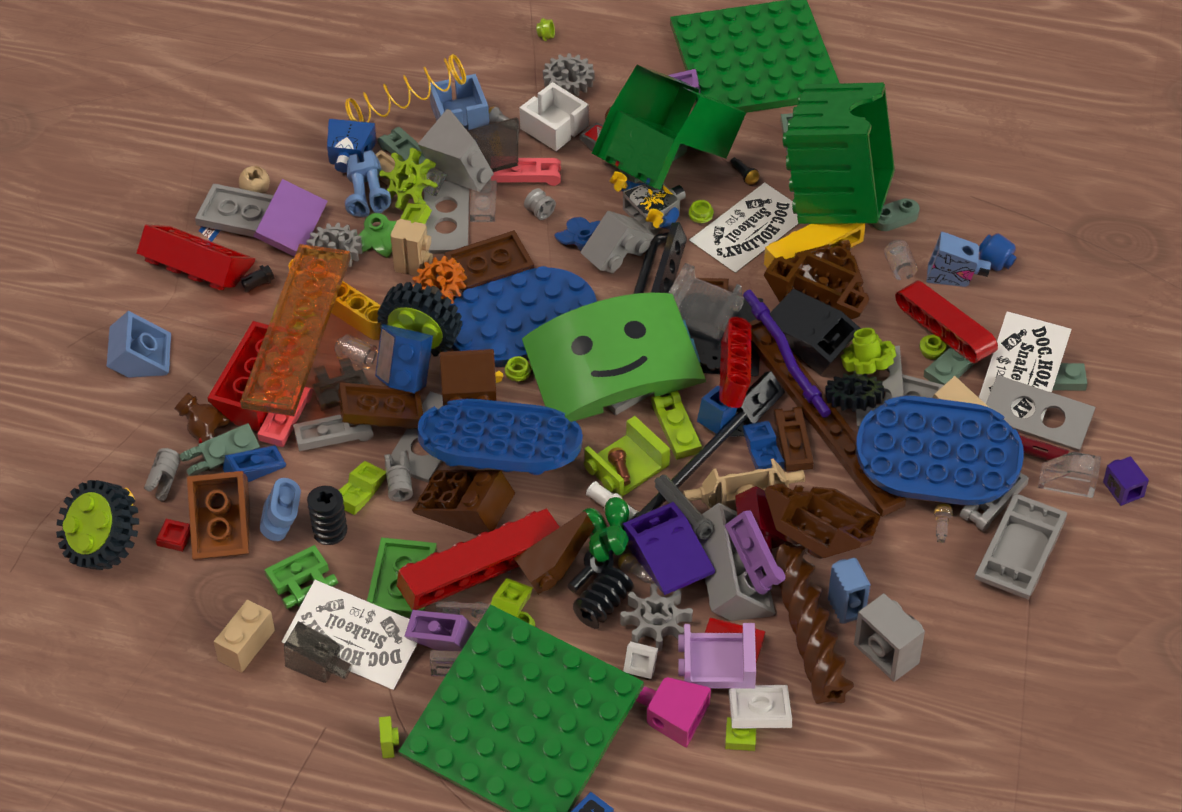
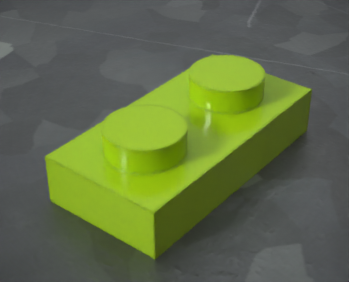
M506 578L494 594L491 605L517 617L529 600L533 587Z

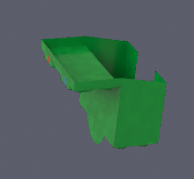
M637 64L611 106L592 154L649 186L660 190L680 143L727 159L746 112L730 104L700 94V89L684 81ZM697 95L701 96V97L699 98L698 102L696 103L695 107H694L693 110L691 111V109H692V107H693V105H694V102H695V100H696V98H697Z

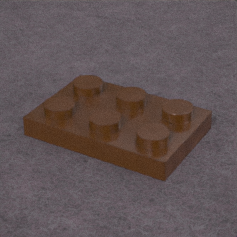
M515 230L444 253L448 260L454 258L465 270L464 273L467 279L463 282L466 288L461 289L462 293L466 289L534 269V263Z
M339 383L338 395L343 423L353 425L369 424L379 427L395 426L406 429L418 428V422L423 415L420 391L412 393L390 388L389 386Z

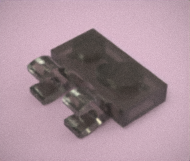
M349 357L339 360L342 375L329 379L324 365L314 368L316 384L312 385V389L321 411L340 406L338 395L340 382L370 385L363 369L355 371Z

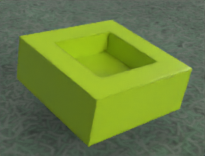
M408 203L400 219L411 221V223L426 224L432 210L427 204Z
M391 716L379 717L382 757L393 758L395 757L394 746L400 745L398 727L392 728Z
M727 717L725 749L755 751L756 728H732L731 718Z

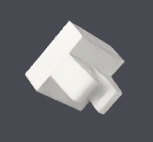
M630 641L627 646L623 671L652 679L658 648Z

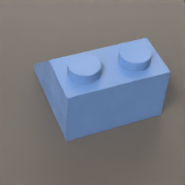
M127 311L109 327L107 367L128 378L167 375L170 365L171 333Z

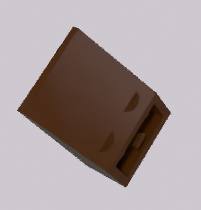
M436 470L412 511L414 514L464 532L481 534L482 532L493 531L514 497L515 491L501 470Z

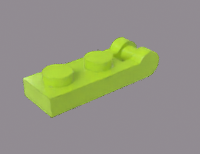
M674 391L664 397L660 395L651 397L652 407L676 460L696 455L702 449V445L682 404L679 392ZM672 406L673 409L666 411L664 407Z

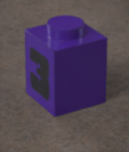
M1131 456L1122 460H1114L1107 465L1103 483L1120 506L1144 497L1149 479Z

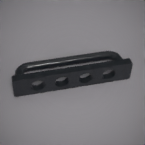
M680 222L672 223L669 232L654 236L650 242V247L646 251L633 294L644 293L658 246L662 243L666 244L651 293L671 294L687 241Z

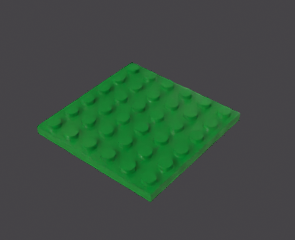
M807 0L773 1L670 17V26L685 70L696 69L700 94L730 104L746 113L798 105V96L804 92L805 84H840ZM697 95L696 103L701 96Z
M490 604L398 752L400 756L505 812H571L642 691L644 681Z

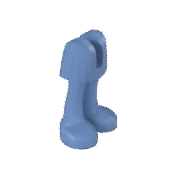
M372 150L364 152V162L360 163L357 154L350 155L348 159L347 178L353 183L354 194L345 200V209L353 216L366 217L370 213L364 182L369 183L370 206L375 213H382L391 204L390 193L386 189L380 188L379 178L381 176L379 172L382 169L377 156Z

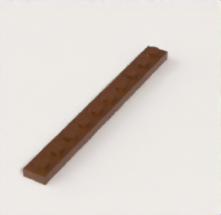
M755 319L749 322L751 324V346L795 404L802 408L804 416L881 517L905 507V497L884 491L865 475L856 454L857 435L836 408L832 407V403H827L825 394L793 354L798 367L809 382L815 385L822 393V399L831 410L829 416L823 418L815 406L809 404L803 396L804 391L788 371L774 337L761 324L762 321Z

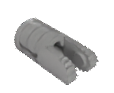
M169 448L158 450L144 489L149 492L159 484L155 496L160 501L166 500L181 461L176 451Z
M400 451L401 465L394 466V460L391 455H384L389 499L396 502L409 500L413 496L408 451Z

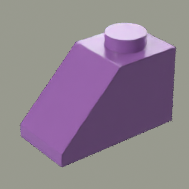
M413 610L404 637L443 653L459 655L476 627L463 615Z

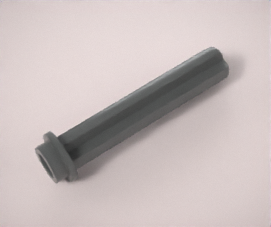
M662 474L660 477H657L654 480L656 483L655 488L669 503L674 502L686 516L697 538H709L714 531L712 521L703 517L667 475Z

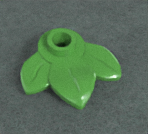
M381 213L369 215L364 221L365 229L358 235L361 236L362 253L373 248L378 254L388 258L392 252L390 234L397 221H389ZM375 222H380V223H381V224H380L379 226H377V227H375V226L372 225V224L375 223Z

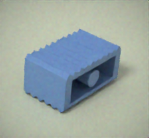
M857 558L839 560L831 567L828 601H830L832 609L835 610L834 614H837L839 623L842 624L857 620L858 612L868 605L869 586L871 584Z

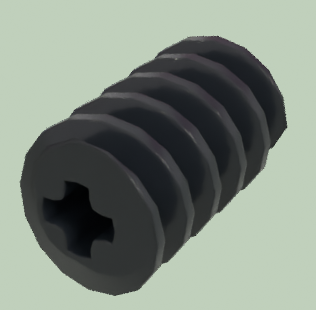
M324 485L314 488L307 497L314 538L323 545L338 544L344 539L348 529L342 494L332 486Z
M605 567L600 572V575L590 583L587 590L582 592L580 598L574 601V613L585 625L594 629L599 628L598 622L604 623L607 620V615H611L614 612V607H618L621 604L620 599H625L627 592H631L634 589L632 580L617 568Z

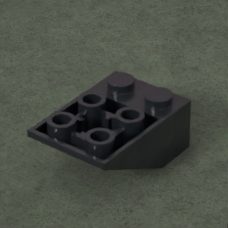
M792 289L770 313V316L784 333L790 349L820 375L852 342L854 333L861 329L842 311L795 289Z

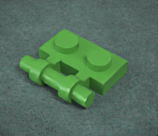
M315 545L264 569L267 579L278 595L287 591L291 593V595L282 599L286 609L294 605L301 606L312 585L301 589L299 585L311 579L313 582L317 580L331 587L338 584L334 574L326 578L322 576L323 573L329 571V568Z

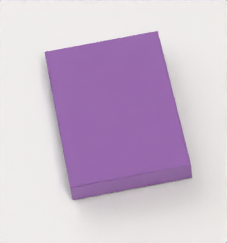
M282 179L253 237L294 257H301L307 245V240L310 238V233L313 232L327 200Z

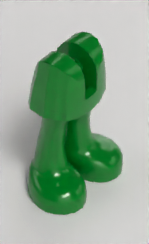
M619 497L610 498L606 502L605 515L610 525L609 527L602 514L596 509L587 508L583 510L588 514L595 527L590 534L589 550L599 562L609 559L608 551L613 550L615 555L622 554L628 543L627 533L623 530V523L628 521L630 513L627 503Z

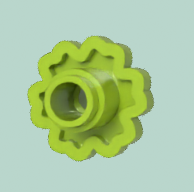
M862 328L854 333L852 344L844 349L841 359L843 367L848 372L855 371L856 374H872L876 370H885L894 363L893 358L896 357V351L892 342H882L874 329Z

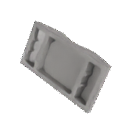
M1014 493L975 574V579L1029 600L1038 584L1048 557L1055 547L1066 520L1067 512Z

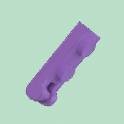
M743 511L725 524L749 578L759 594L764 595L771 590L773 584L778 585L785 580V573L777 566L751 511ZM762 569H764L766 576L763 575Z

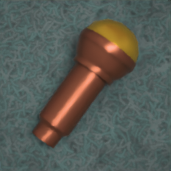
M615 447L609 451L608 461L624 479V486H627L631 483L625 464L627 454L622 448Z

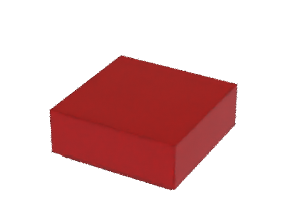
M166 518L156 538L157 546L183 552L191 536L190 524Z

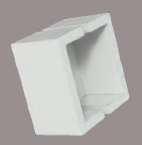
M553 82L538 93V98L534 96L519 107L520 129L555 151L569 142L571 135L575 137L589 126V104Z

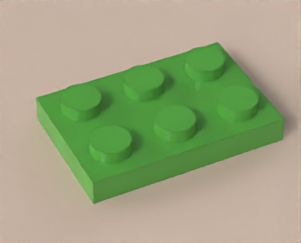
M381 537L367 602L403 617L410 618L412 609L397 587L398 570L408 563H416L437 552V543ZM423 607V608H421V609H418V610H419V611H425V607Z

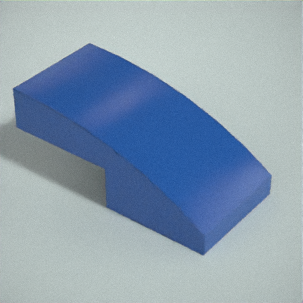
M764 421L743 425V433L755 469L772 468L771 459L774 458L781 468L785 470L784 460L777 447L776 435L770 422Z

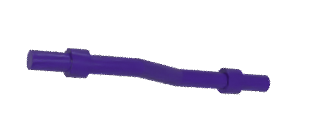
M752 290L745 291L743 297L751 306V312L758 321H762L774 337L787 369L804 391L803 396L809 404L815 406L823 418L829 416L831 410L822 399V393L815 385L809 382L798 367L787 339L770 316L768 307L764 302L758 300Z

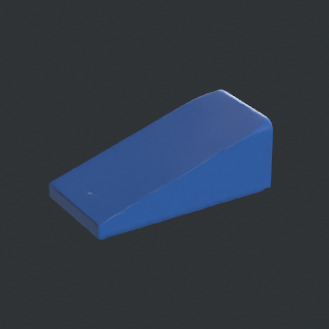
M274 445L225 455L223 471L224 473L243 471L248 477V482H251L286 467V463Z

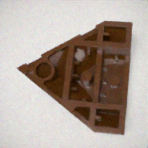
M849 239L841 241L839 246L831 247L828 244L797 252L792 258L784 259L783 256L774 258L764 273L765 279L779 302L792 289H795L842 311L852 320L860 317L870 300L868 294L864 293L862 287L864 282L855 256L851 255Z

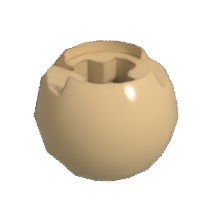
M251 166L245 168L240 173L238 183L241 189L265 193L269 188L270 178L265 169L259 166Z

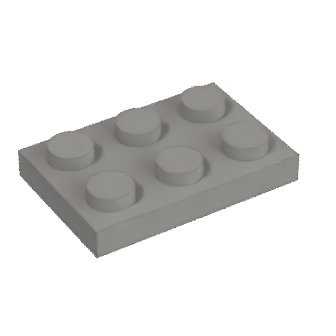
M213 183L195 217L196 225L253 237L273 195Z

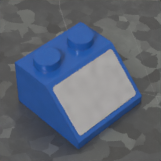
M383 324L381 327L375 376L390 388L416 393L426 387L433 335Z

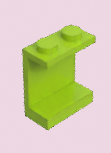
M636 416L626 421V435L599 453H596L589 446L584 448V466L588 473L595 475L602 482L604 488L610 492L612 491L614 494L618 493L622 497L670 465V448ZM612 448H622L627 454L625 464L631 481L627 486H624V479L608 461V453Z

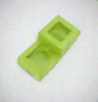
M364 461L349 473L348 483L339 489L344 500V510L353 515L359 512L385 480L386 471Z

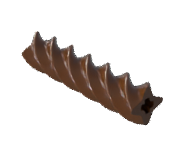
M782 544L779 546L774 558L777 566L785 573V580L778 585L781 588L785 608L789 612L791 628L796 635L797 648L804 659V669L811 683L813 698L816 704L829 701L840 704L844 703L845 695L854 687V683L841 675L846 659L833 651L838 635L825 627L830 611L818 604L823 589L810 581L815 565L803 558L806 550L804 546L791 547Z

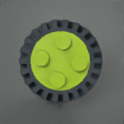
M406 282L404 286L402 283H399L396 287L390 288L378 310L377 315L379 316L377 320L381 323L380 328L385 324L433 335L431 353L435 357L439 356L440 352H447V350L449 351L452 348L461 330L462 321L460 319L462 316L460 313H456L458 310L456 305L449 306L451 300L448 297L441 299L443 293L440 292L438 287L427 285L424 290L421 283H415L413 287L411 282Z
M88 480L87 483H80L78 485L79 489L73 488L70 491L73 498L66 497L63 501L68 507L67 509L60 508L59 514L64 515V519H57V526H62L63 528L61 531H57L56 535L57 538L64 540L59 542L58 545L60 549H65L62 554L65 558H70L69 562L72 564L96 570L113 568L112 565H119L121 563L120 558H126L129 555L125 547L132 549L135 544L130 541V537H137L138 531L133 530V525H139V518L132 516L139 513L138 507L131 506L136 501L132 496H128L130 492L127 489H123L122 486L99 480Z

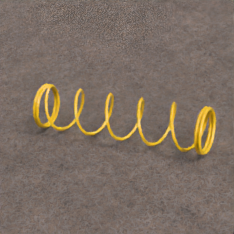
M454 54L449 56L448 62L444 58L449 76L447 89L439 88L429 76L426 67H423L429 86V92L425 98H421L413 91L407 77L403 75L409 96L408 104L404 107L393 100L386 84H383L389 104L388 112L385 115L379 114L372 107L367 94L363 92L369 110L367 122L370 121L371 109L381 117L388 116L391 101L400 108H408L411 92L419 99L427 100L431 92V83L440 91H448L451 84L450 72L459 84H465L466 74L459 58ZM453 59L460 70L462 80L454 68ZM352 98L346 99L345 108L350 121L357 120L352 115L349 101L356 109L359 122H364L357 102Z

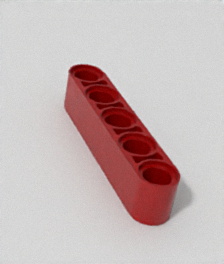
M920 280L895 293L896 302L902 311L935 336H938L971 363H977L998 350V343L991 332Z
M731 317L721 341L719 399L728 407L740 408L743 405L751 383V324L743 318Z

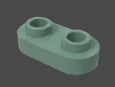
M907 198L883 206L879 221L872 223V225L877 230L890 231L913 223L919 216V204Z

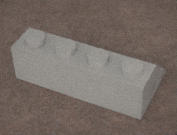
M721 503L716 504L702 514L704 518L710 519L713 523L714 531L712 535L707 539L698 538L716 572L705 577L710 600L709 605L712 612L730 621L775 615L771 590L764 595L759 594L755 590L725 527V524L737 516V512ZM762 569L763 575L766 576L764 569Z

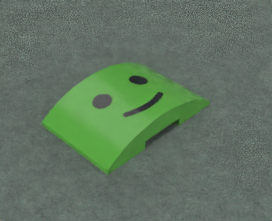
M637 293L597 301L564 313L542 324L522 338L545 407L565 413V418L570 422L604 413L603 407L652 392L654 396H661L706 382L674 296L669 293Z

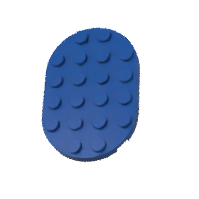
M546 266L529 269L466 289L461 293L460 297L454 299L453 304H450V306L456 305L458 308L456 313H460L462 316L460 319L462 321L461 330L452 349L454 351L494 349L495 367H505L508 360L515 356L524 357L528 361L522 338L542 324L564 313L597 302L595 293L591 286L578 275L567 270Z
M900 396L884 401L883 405L873 411L871 410L864 417L856 440V454L860 467L865 475L879 488L901 497L959 505L985 504L1007 493L1020 475L1024 451L1017 430L1013 429L1004 420L1005 417L997 411L979 404L920 396Z
M459 399L448 401L447 405L442 406L440 409H437L435 406L430 408L421 416L418 422V441L421 447L431 456L444 461L448 466L461 465L476 469L489 468L505 472L519 471L539 475L544 471L557 469L573 462L582 449L583 434L579 424L576 421L570 422L565 418V413L539 405L482 399Z

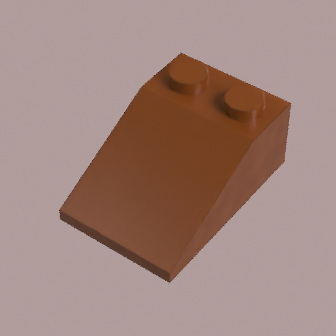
M243 471L187 476L192 559L198 560L249 554L250 502L248 477Z

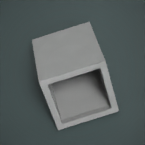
M446 109L418 143L425 158L436 163L432 170L438 178L480 192L494 175L476 141L449 109Z

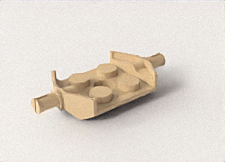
M773 458L771 459L772 468L757 469L751 472L728 474L719 477L715 468L704 480L701 487L683 490V494L689 501L701 499L702 503H705L709 509L721 503L732 510H737L735 495L754 486L765 490L767 486L779 483L785 484L789 488V484L805 482V475L803 470L790 473L784 472Z

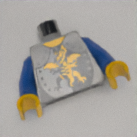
M614 172L609 182L614 184V189L617 192H623V210L630 217L638 220L654 235L662 229L670 230L671 224L677 222L679 218L680 200L686 197L682 186L677 185L669 189L663 183L659 190L646 183H633L627 180L623 173Z

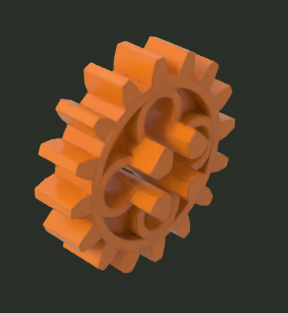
M443 256L441 261L434 257L433 263L425 262L424 269H417L419 276L413 277L412 280L414 283H421L424 290L427 285L430 287L436 286L439 289L442 288L441 292L443 294L441 299L448 297L451 300V304H453V297L461 296L459 289L466 288L463 282L467 279L464 273L465 270L454 258L448 260L446 256Z

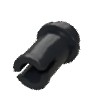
M261 265L259 266L260 269L240 277L241 284L247 293L265 283L271 284V280L275 279L268 265L265 267Z

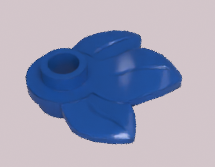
M573 217L567 221L566 230L554 234L555 239L565 245L575 244L579 250H582L600 221L589 223L583 217Z

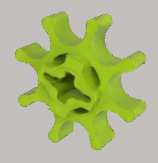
M410 148V155L406 161L403 160V156L393 152L391 157L395 161L394 169L391 172L383 170L379 172L380 176L390 179V186L387 191L390 193L391 199L395 195L398 196L395 207L402 211L405 210L409 199L412 197L414 203L426 204L421 196L423 189L427 186L433 188L438 186L436 182L426 178L427 172L434 168L436 163L425 159L423 163L419 164L422 152L415 148Z

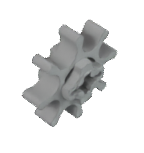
M653 583L650 587V597L642 599L637 597L634 592L628 594V605L636 610L632 612L622 611L620 614V624L622 626L632 624L638 627L632 631L631 642L638 643L642 637H652L656 640V648H658V651H661L664 636L672 635L678 639V634H684V628L677 624L679 622H692L693 610L691 608L678 609L675 607L681 603L680 590H676L670 597H661L657 594V585Z

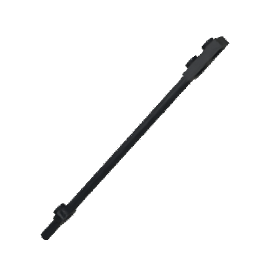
M771 371L765 372L748 389L742 407L737 408L738 413L671 479L678 488L743 422L746 425L756 423L785 393ZM659 492L634 518L659 508L666 499ZM588 550L584 556L585 567L567 585L568 588L576 593L592 575H600V572L605 567H613V550L608 551V560L603 562L597 560V565L595 564V557Z

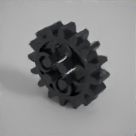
M844 373L842 378L834 376V381L828 380L825 386L827 403H832L833 408L840 406L842 411L848 408L852 412H855L857 409L867 411L866 407L876 408V404H881L882 399H884L882 381H877L875 376L868 378V374L858 376L856 373H853V375Z

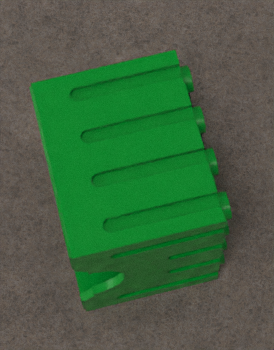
M884 82L805 84L804 92L798 96V105L793 108V118L788 121V131L783 133V147L788 148L786 168L791 170L789 189L790 192H794L792 210L793 214H797L798 224L877 223L895 171Z

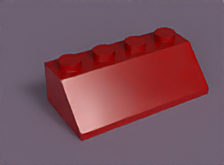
M145 224L136 254L144 256V261L154 265L165 264L167 265L166 269L171 272L181 273L183 271L188 273L189 279L198 282L206 280L210 282V287L218 290H224L225 287H236L240 282V277H244L256 259L166 225Z
M252 321L207 397L208 402L235 425L242 426L249 423L251 430L259 432L285 382L290 381L305 355L302 335Z

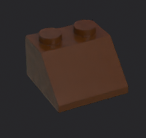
M494 349L440 352L443 406L447 405L448 401L459 399L497 401Z

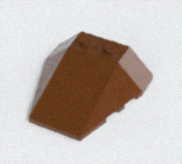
M779 483L766 487L765 495L776 530L784 534V539L796 545L800 544L807 548V552L810 555L822 559L871 544L881 515L837 489L812 487L811 491H803L804 487L802 485H795L794 490H791L785 484Z

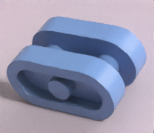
M280 478L275 482L263 506L260 531L267 539L272 541H280L286 537L298 513L301 489L295 481L289 478Z

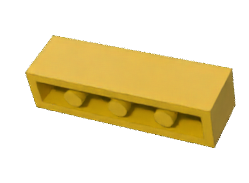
M865 223L809 224L766 246L764 265L768 268L774 258L782 256L784 259L792 258L797 252L828 244L831 247L839 246L841 241L848 239L851 247L863 242Z

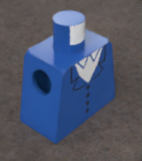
M329 119L327 139L329 163L335 165L337 171L346 173L350 155L357 154L361 163L364 162V152L373 150L377 142L375 123Z

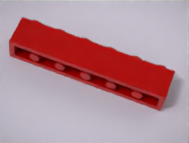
M547 508L538 512L533 511L522 519L507 522L498 529L482 532L474 539L458 542L450 549L440 553H432L426 559L404 565L398 570L397 587L412 611L421 609L519 567L514 558L560 528V526Z

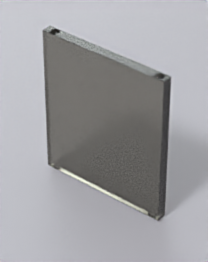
M517 117L467 130L476 141L493 172L518 166L519 120Z

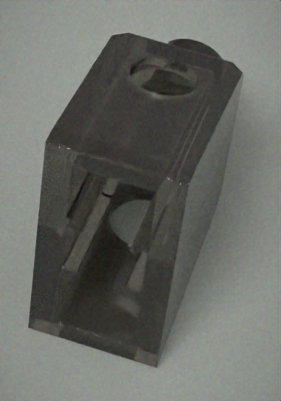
M299 621L284 644L285 667L320 682L326 683L331 674L346 679L352 669V663L340 658V645L336 641Z

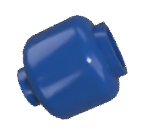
M999 233L993 236L989 234L979 246V259L991 262V269L996 272L1004 267L1009 269L1017 259L1014 255L1016 246Z

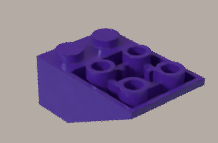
M674 502L623 523L624 531H626L628 536V549L664 595L716 573L686 516Z

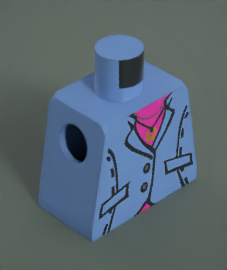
M941 232L928 262L926 282L966 287L970 284L973 274L988 277L991 262L979 259L978 244Z

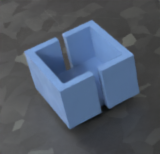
M476 74L467 75L466 83L462 85L455 80V100H452L451 84L448 91L444 92L437 89L431 83L430 105L436 121L446 109H449L465 129H468V132L490 127L489 107ZM449 79L434 83L441 89H447Z

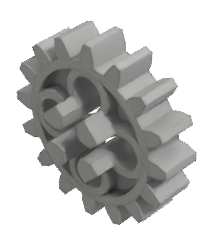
M568 53L567 57H563L560 54L557 60L551 58L550 64L545 63L543 80L545 87L553 82L569 93L579 96V91L586 93L587 87L593 86V81L595 80L593 64H588L587 58L580 60V55L574 58L571 57V53Z
M328 223L326 224V229L317 227L318 233H310L311 239L307 240L308 258H311V261L316 264L319 263V266L322 268L328 266L329 271H332L334 267L343 270V265L345 264L351 267V260L358 261L359 254H362L361 236H358L356 229L350 231V225L348 224L342 228L340 223H337L335 227H331Z

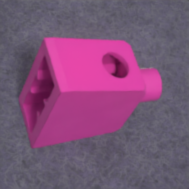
M667 677L663 679L657 691L644 686L636 702L648 706L647 723L649 726L687 748L710 706L711 688Z

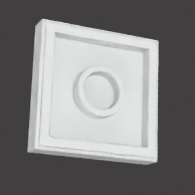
M755 685V689L729 688L732 728H792L788 685Z

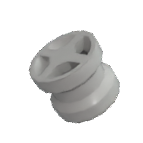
M540 188L532 190L524 201V207L528 211L534 212V216L539 220L548 218L556 206L555 200L550 196H546V193Z

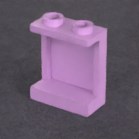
M743 623L742 633H691L690 624H684V634H678V652H684V659H678V676H684V681L709 688L755 689V623Z

